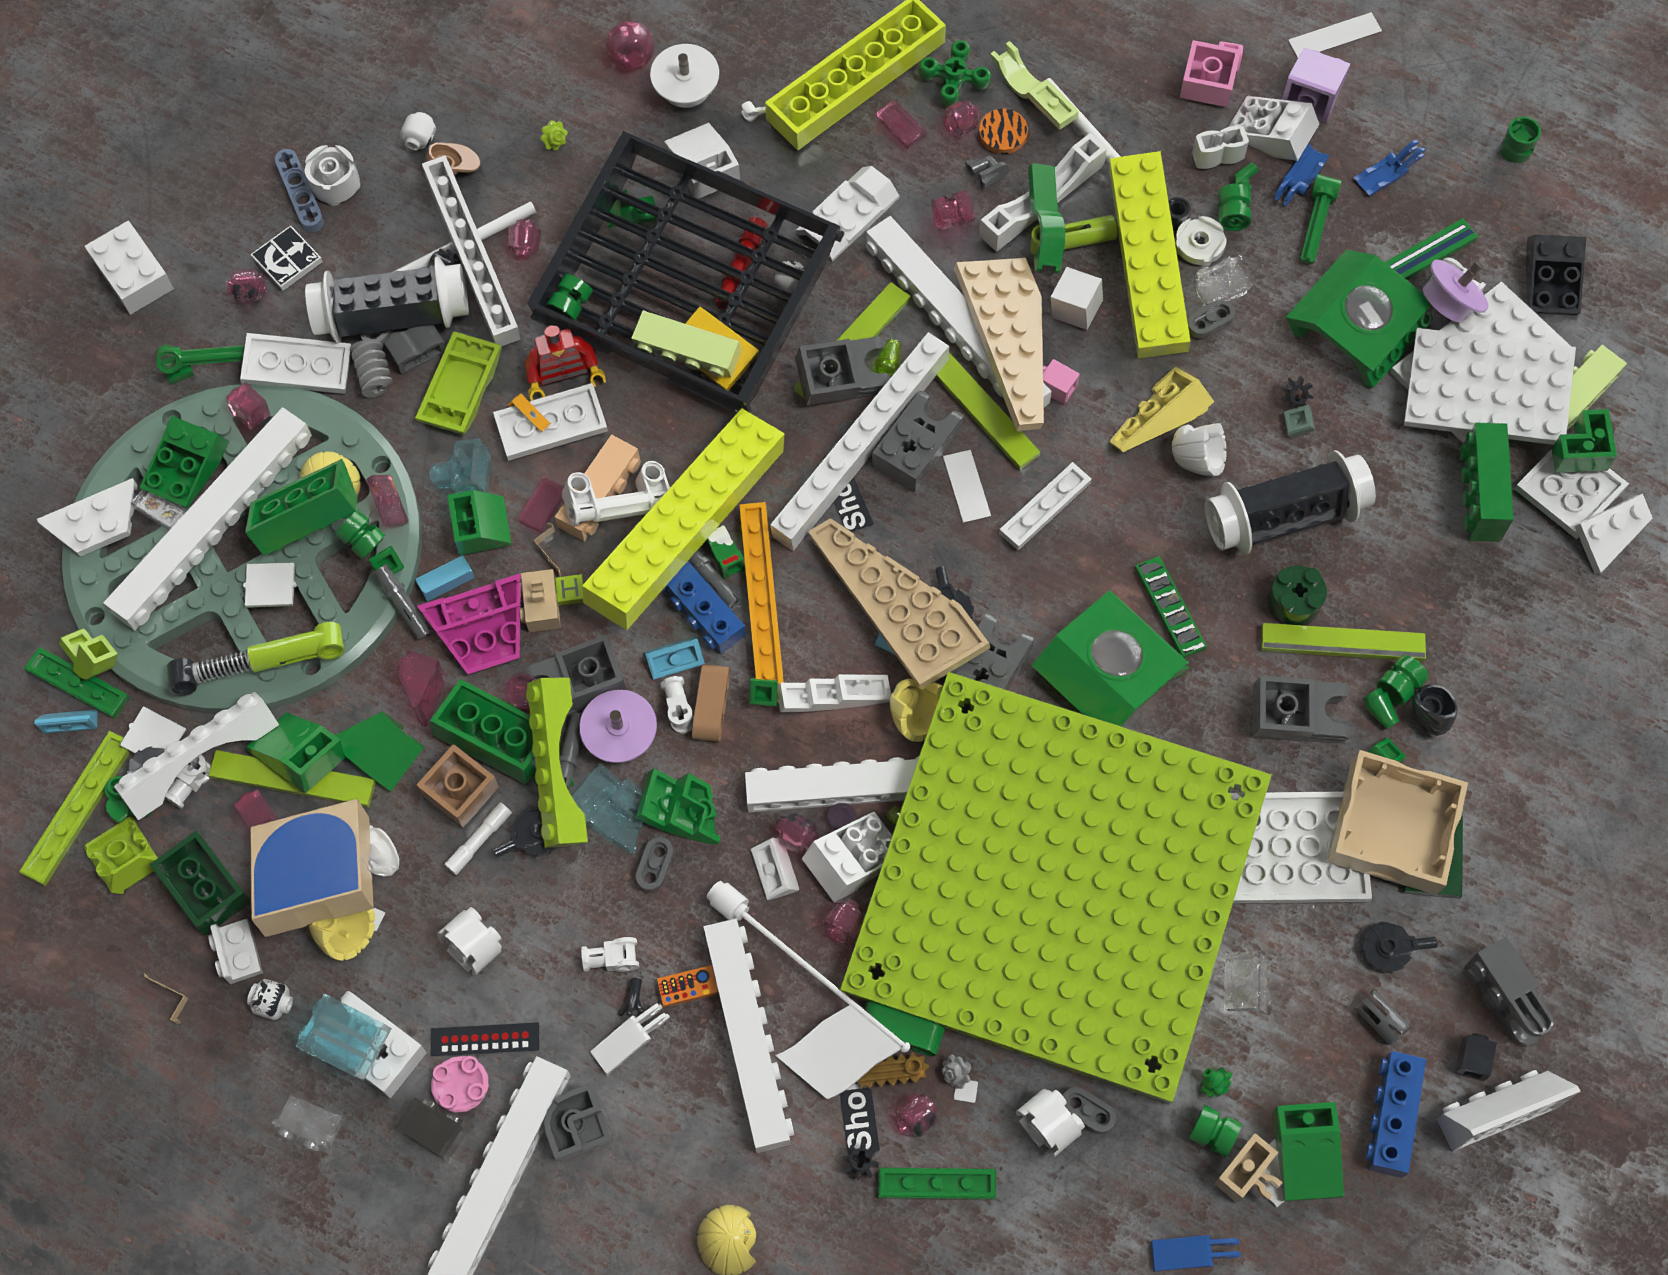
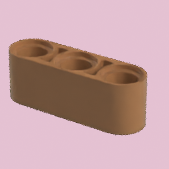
M702 665L693 720L692 739L720 742L729 688L730 667Z

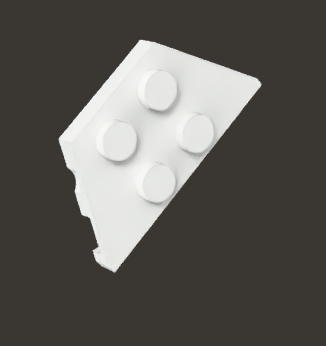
M133 478L38 518L37 521L44 529H47L59 541L66 544L81 557L130 536L132 527L131 517L135 506L133 496L134 490H137V484Z

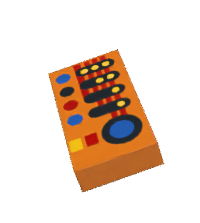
M712 965L657 978L664 1008L719 994Z

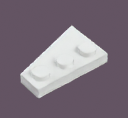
M1643 494L1636 495L1574 525L1594 574L1601 573L1652 520V515Z

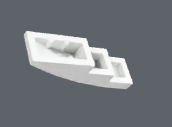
M838 675L835 679H809L806 683H780L778 685L780 712H808L861 707L890 702L891 697L888 675Z

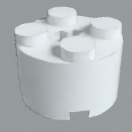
M324 145L314 149L307 156L304 171L314 196L331 206H337L352 197L360 188L359 174L353 157L347 149L335 145L336 147Z
M470 907L467 911L463 910L437 933V936L441 943L445 940L448 942L449 948L447 952L464 970L469 972L472 969V974L476 975L501 953L502 946L499 943L501 937L498 932L491 926L487 929L480 922L482 918L479 913Z
M1042 1089L1016 1111V1115L1023 1116L1020 1123L1031 1139L1039 1147L1045 1144L1049 1148L1046 1154L1054 1158L1081 1135V1130L1085 1126L1076 1114L1073 1113L1071 1115L1064 1105L1067 1102L1057 1090L1051 1092Z

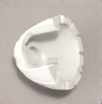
M1216 423L1197 428L1191 425L1180 427L1174 434L1172 441V453L1175 461L1182 468L1196 474L1205 476L1220 475L1225 467L1224 462H1226V441L1222 425Z

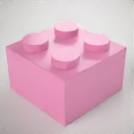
M1193 40L1180 98L1228 107L1241 50Z

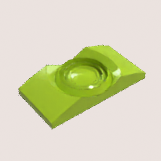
M453 331L415 417L416 421L465 435L478 414L485 389L493 379L502 349L501 345Z

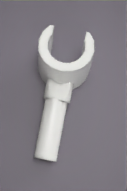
M750 101L742 104L743 110L741 113L748 121H753L758 115L766 113L765 107L755 108Z

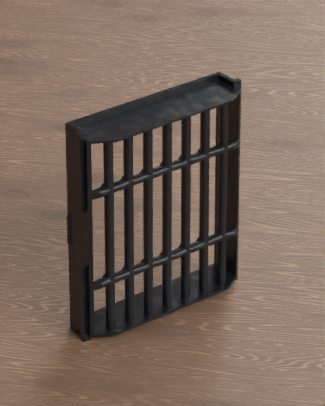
M623 131L527 303L532 311L530 318L547 327L557 326L560 331L569 329L573 336H579L591 344L593 348L606 354L610 352L650 369L667 377L669 383L728 410L738 413L741 409H744L750 413V403L761 388L819 279L835 240L841 242L845 233L841 231L839 225L750 187L747 183L718 170L709 169ZM636 155L682 174L677 185L671 187L633 170L632 166ZM630 179L670 198L665 207L659 208L623 192L622 189L625 183ZM691 179L773 214L775 218L769 228H764L685 193V190ZM618 200L657 217L658 220L653 229L649 230L611 213L610 210L615 201ZM680 201L763 238L759 248L754 250L673 214ZM604 221L646 239L642 249L636 251L598 234ZM784 221H789L823 236L816 250L778 234ZM667 223H670L747 257L752 261L746 271H741L661 234ZM594 242L634 260L635 262L630 271H621L586 255L592 243ZM772 243L811 259L805 271L767 256L766 254ZM658 244L740 281L735 292L730 293L650 257L654 246ZM581 264L623 282L618 293L613 294L584 281L592 288L593 292L591 295L611 304L607 313L603 316L581 306L582 310L578 316L599 325L597 331L550 310L546 305L552 294L559 292L557 286L564 274L574 276ZM644 265L728 302L724 313L720 315L704 307L702 308L735 333L764 346L758 359L756 358L749 366L752 367V370L746 381L739 378L733 385V387L741 390L738 395L701 379L702 373L699 370H692L690 374L606 335L608 330L632 340L635 330L614 321L620 308L639 317L642 311L659 315L626 300L632 287L692 314L701 307L637 278ZM760 265H765L798 280L799 282L793 293L755 277ZM749 286L788 302L782 314L779 315L744 299L743 297ZM739 307L776 324L771 335L768 337L731 320L737 308Z

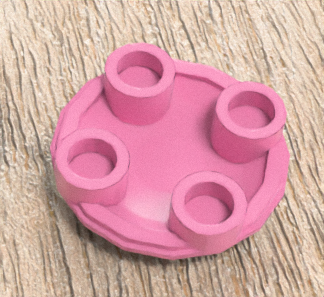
M453 1057L434 1068L431 1081L432 1094L436 1102L445 1110L455 1113L467 1112L477 1107L485 1098L489 1088L488 1075L483 1065L475 1057Z

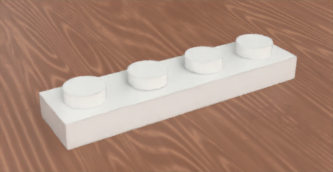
M1072 462L1000 528L999 534L1017 550L1021 549L1090 485L1092 479Z

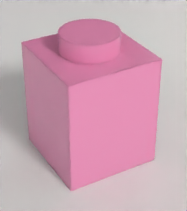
M1053 359L1048 367L1043 366V383L1052 391L1051 398L1065 405L1078 386L1080 373Z

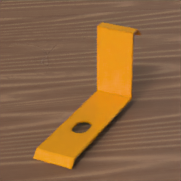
M521 393L507 404L509 407L516 406L541 432L552 424ZM531 411H533L537 415L536 418H533L530 415Z

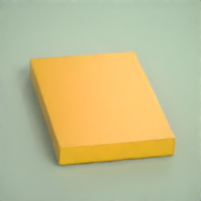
M699 307L685 323L740 342L742 352L732 378L727 376L718 378L711 375L708 370L699 368L701 373L727 391L760 354L757 348L702 307Z

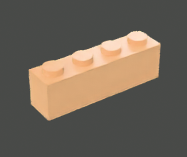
M611 434L584 473L591 481L596 499L616 496L617 493L621 494L623 492L628 477L631 473L634 474L640 466L641 460L638 448ZM565 503L555 515L559 529L585 542L589 535L592 536L596 532L599 522L586 521L580 522L578 526H572L568 519Z

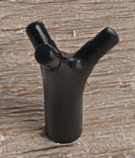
M631 979L628 998L618 1012L620 1016L627 1012V1016L631 1017L635 1008L640 1015L645 1012L640 1002L641 979Z

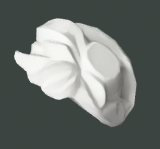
M370 826V872L383 877L391 876L399 869V856L396 848L382 829Z

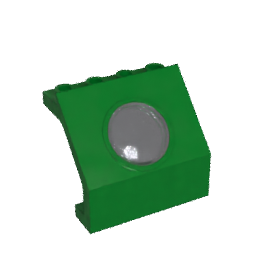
M1347 249L1286 316L1294 336L1302 338L1309 329L1321 334L1355 362L1365 386L1371 388L1378 384L1415 341L1417 328L1426 329L1433 321L1429 309L1432 304L1420 290L1378 256Z
M1111 590L1059 632L1031 665L1083 715L1121 727L1168 682L1184 676L1190 669L1187 666L1189 662Z

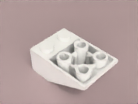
M1247 96L1228 127L1243 126L1249 140L1248 145L1275 158L1298 161L1318 128L1319 122L1312 103Z
M710 123L664 141L668 151L740 180L739 164L728 144ZM691 179L688 185L692 195L698 199L718 191Z
M872 812L815 840L802 860L831 899L836 902L854 893L880 874L893 835L876 813Z

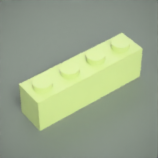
M642 311L632 336L637 350L651 355V353L661 355L662 359L674 363L676 360L683 362L685 366L693 370H699V368L708 370L711 375L718 378H723V376L732 378L742 352L740 342L646 311Z
M1601 345L1596 352L1590 350L1581 361L1583 365L1580 368L1575 366L1573 369L1567 431L1575 423L1581 411L1588 410L1621 375L1627 365L1625 361L1604 345Z

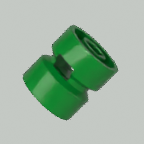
M1526 116L1517 117L1510 122L1500 146L1501 154L1505 159L1513 163H1523L1531 157L1541 135V127L1538 122Z
M1243 184L1223 186L1218 192L1219 223L1224 230L1240 231L1248 228L1252 222L1251 209L1249 208L1251 206L1250 188Z
M564 274L557 286L559 292H554L546 305L550 310L575 321L582 310L580 305L586 304L593 290L579 278L570 274Z
M359 509L335 532V535L344 544L350 543L352 545L351 550L362 560L386 536L376 525L370 526L369 518Z
M1402 655L1391 667L1392 670H1388L1376 684L1377 688L1381 687L1384 693H1388L1391 703L1397 706H1404L1414 695V691L1420 689L1428 681L1429 674L1425 667L1415 658L1409 655Z
M1204 1105L1192 1129L1189 1140L1203 1147L1210 1144L1211 1151L1227 1158L1239 1134L1242 1123L1229 1116L1221 1118L1219 1111Z

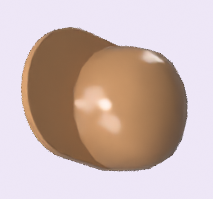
M434 143L429 147L425 157V162L446 155L454 176L458 172L476 171L480 166V159L477 154L470 148L460 144Z

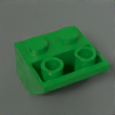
M476 490L447 495L455 544L460 555L512 545L503 496Z

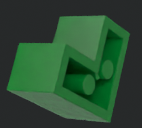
M1609 409L1582 410L1574 423L1575 434L1559 435L1552 447L1555 473L1608 471L1617 458Z

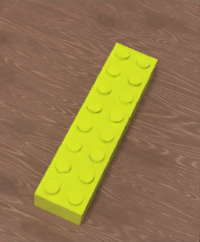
M905 0L766 101V120L797 150H800L944 44L946 25L920 0Z
M1161 151L1110 158L1109 174L1137 358L1189 352L1190 335Z

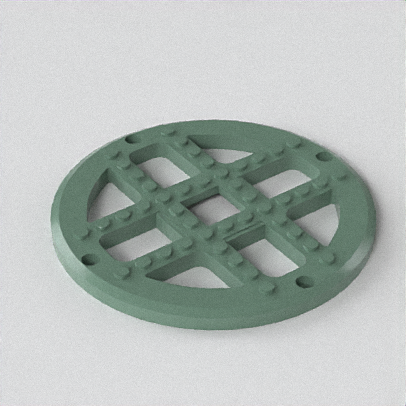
M252 384L228 385L186 396L160 408L126 431L109 447L87 476L74 501L76 503L132 478L135 482L140 477L144 478L171 416L214 432L227 439L229 444L223 457L229 466L247 446L238 426L267 425L283 407L305 422L312 436L325 442L293 458L287 467L282 468L278 472L272 484L265 487L259 493L257 499L298 480L302 466L312 455L319 452L324 453L325 451L338 453L353 463V466L361 473L370 489L367 498L357 503L356 510L359 509L369 518L370 526L376 525L386 534L384 539L377 545L376 554L392 545L405 567L394 575L399 583L403 582L405 585L403 589L409 597L420 565L422 525L418 501L409 475L395 450L386 438L357 412L322 394L298 387ZM389 467V470L386 472L377 473L380 468ZM162 498L167 502L166 507L173 505L174 507H176L184 513H186L191 508L190 505L188 508H186L177 503ZM250 506L240 514L239 519L249 514ZM341 518L331 523L326 529H318L308 534L303 540H295L285 545L280 551H272L266 555L262 554L228 573L215 549L211 546L204 554L203 560L198 565H194L189 571L198 589L152 612L148 621L140 625L135 631L111 614L104 605V601L169 532L170 528L162 524L156 531L106 556L108 545L80 557L66 544H63L62 573L64 589L70 611L78 629L84 628L92 639L104 635L118 653L116 664L110 670L121 680L144 695L184 710L217 714L222 710H228L237 704V701L242 696L252 694L253 692H256L263 699L269 710L303 700L331 686L364 662L382 643L401 615L391 598L385 596L386 591L375 574H373V568L366 585L348 613L343 612L322 576L320 565L323 560L351 545L350 543L344 544L335 535V532L348 518ZM294 563V581L318 624L335 622L341 626L345 652L338 658L327 660L317 657L256 673L251 669L249 672L245 670L244 673L240 671L239 674H231L229 677L226 675L225 678L221 676L220 679L216 677V680L211 679V681L202 682L197 686L195 692L185 696H176L169 691L167 664L174 659L155 650L213 619L224 622L236 646L243 654L250 646L266 643L251 613L245 607L246 589L243 584L246 582L247 564ZM104 617L100 624L93 625L97 618ZM311 667H321L317 673L307 675Z

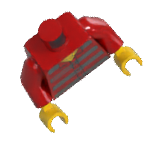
M554 325L547 327L544 331L545 335L535 339V347L530 350L525 360L527 381L531 384V388L528 390V397L531 401H533L532 396L535 392H540V398L545 397L538 382L544 385L588 373V368L591 370L590 381L594 387H596V383L593 378L596 375H600L604 383L606 382L604 371L597 367L599 363L591 344L579 336H573L569 329L560 331L559 327Z

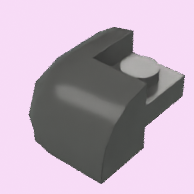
M591 1083L563 1093L554 1099V1102L547 1110L544 1120L545 1132L556 1161L568 1160L584 1155L586 1151L612 1141Z

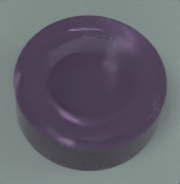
M837 803L828 812V822L834 830L856 820L854 809L847 803Z

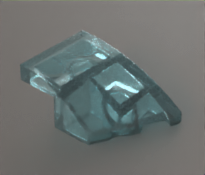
M600 763L578 787L572 798L585 814L586 824L629 854L633 855L637 851L636 843L643 821L637 819L636 814L643 791L629 778L620 781Z

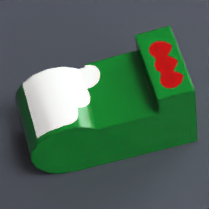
M725 526L717 527L707 538L706 543L723 578L726 579L745 570V561L740 550L738 551L734 541L731 540Z

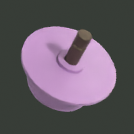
M1434 260L1430 265L1433 277L1423 287L1424 295L1435 309L1445 317L1456 322L1463 321L1471 311L1484 313L1488 309V301L1483 292L1472 281L1484 267L1480 262L1475 261L1470 269L1463 273L1445 261Z
M612 690L598 695L587 705L580 720V734L585 747L595 757L611 763L628 762L641 756L651 746L657 730L656 716L649 702L639 694L628 690Z

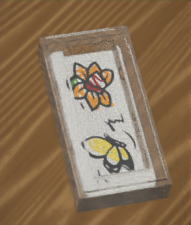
M143 489L130 503L134 509L167 530H170L188 511V509Z

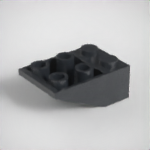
M1537 234L1527 237L1528 307L1534 312L1581 314L1586 237Z

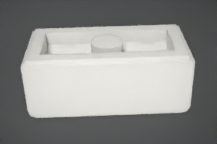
M771 838L751 848L767 900L782 897L799 890L788 852L782 839Z

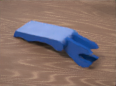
M1414 140L1397 156L1392 152L1383 160L1365 169L1353 178L1370 197L1406 175L1409 171L1408 168L1424 156L1423 152L1426 149L1422 147L1415 151L1417 149L1416 145L1420 142ZM1410 154H1412L1404 163L1401 162Z
M1307 144L1298 161H1296L1283 179L1275 194V200L1278 201L1287 188L1291 190L1285 198L1284 205L1286 206L1297 192L1304 196L1330 155L1322 154Z
M1209 1235L1152 1240L1150 1245L1152 1248L1153 1272L1213 1267V1259L1241 1257L1239 1251L1212 1253L1211 1247L1238 1245L1239 1240L1238 1238L1211 1239Z

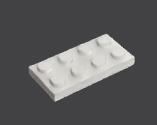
M247 333L240 377L241 383L298 387L305 390L346 394L351 344Z
M593 383L530 401L552 423L543 432L516 406L493 412L508 461L608 431ZM533 411L530 412L533 418L537 417Z

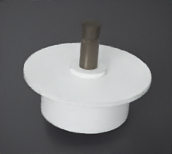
M693 44L674 45L662 51L654 60L650 73L651 82L656 92L671 104L682 108L694 107L701 104L715 89L719 80V67L714 56L700 46Z

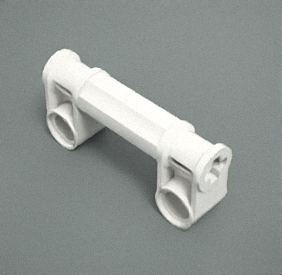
M655 461L646 462L635 481L638 492L597 499L588 476L580 472L571 474L562 491V498L567 509L570 524L578 526L580 522L593 521L596 523L647 514L670 489L664 468Z

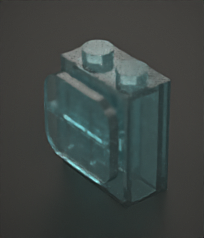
M324 993L322 999L315 1003L310 1021L300 1030L296 1047L364 1081L392 1028Z

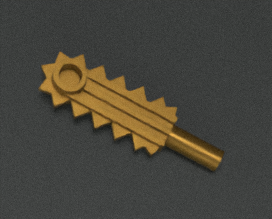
M913 1052L909 1059H906L902 1054H900L897 1060L890 1056L885 1062L881 1061L857 1082L860 1084L861 1089L865 1086L871 1089L875 1082L881 1088L886 1081L894 1086L897 1080H900L905 1085L911 1079L917 1084L919 1079H927L926 1071L930 1066L924 1063L925 1056L917 1057Z

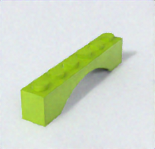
M540 678L527 683L526 697L529 702L531 715L529 724L533 734L532 752L536 761L535 779L539 789L538 807L542 817L541 835L544 839L545 848L576 846L588 842L585 814L577 806L567 789L559 760L561 729L566 715L573 705L570 678Z

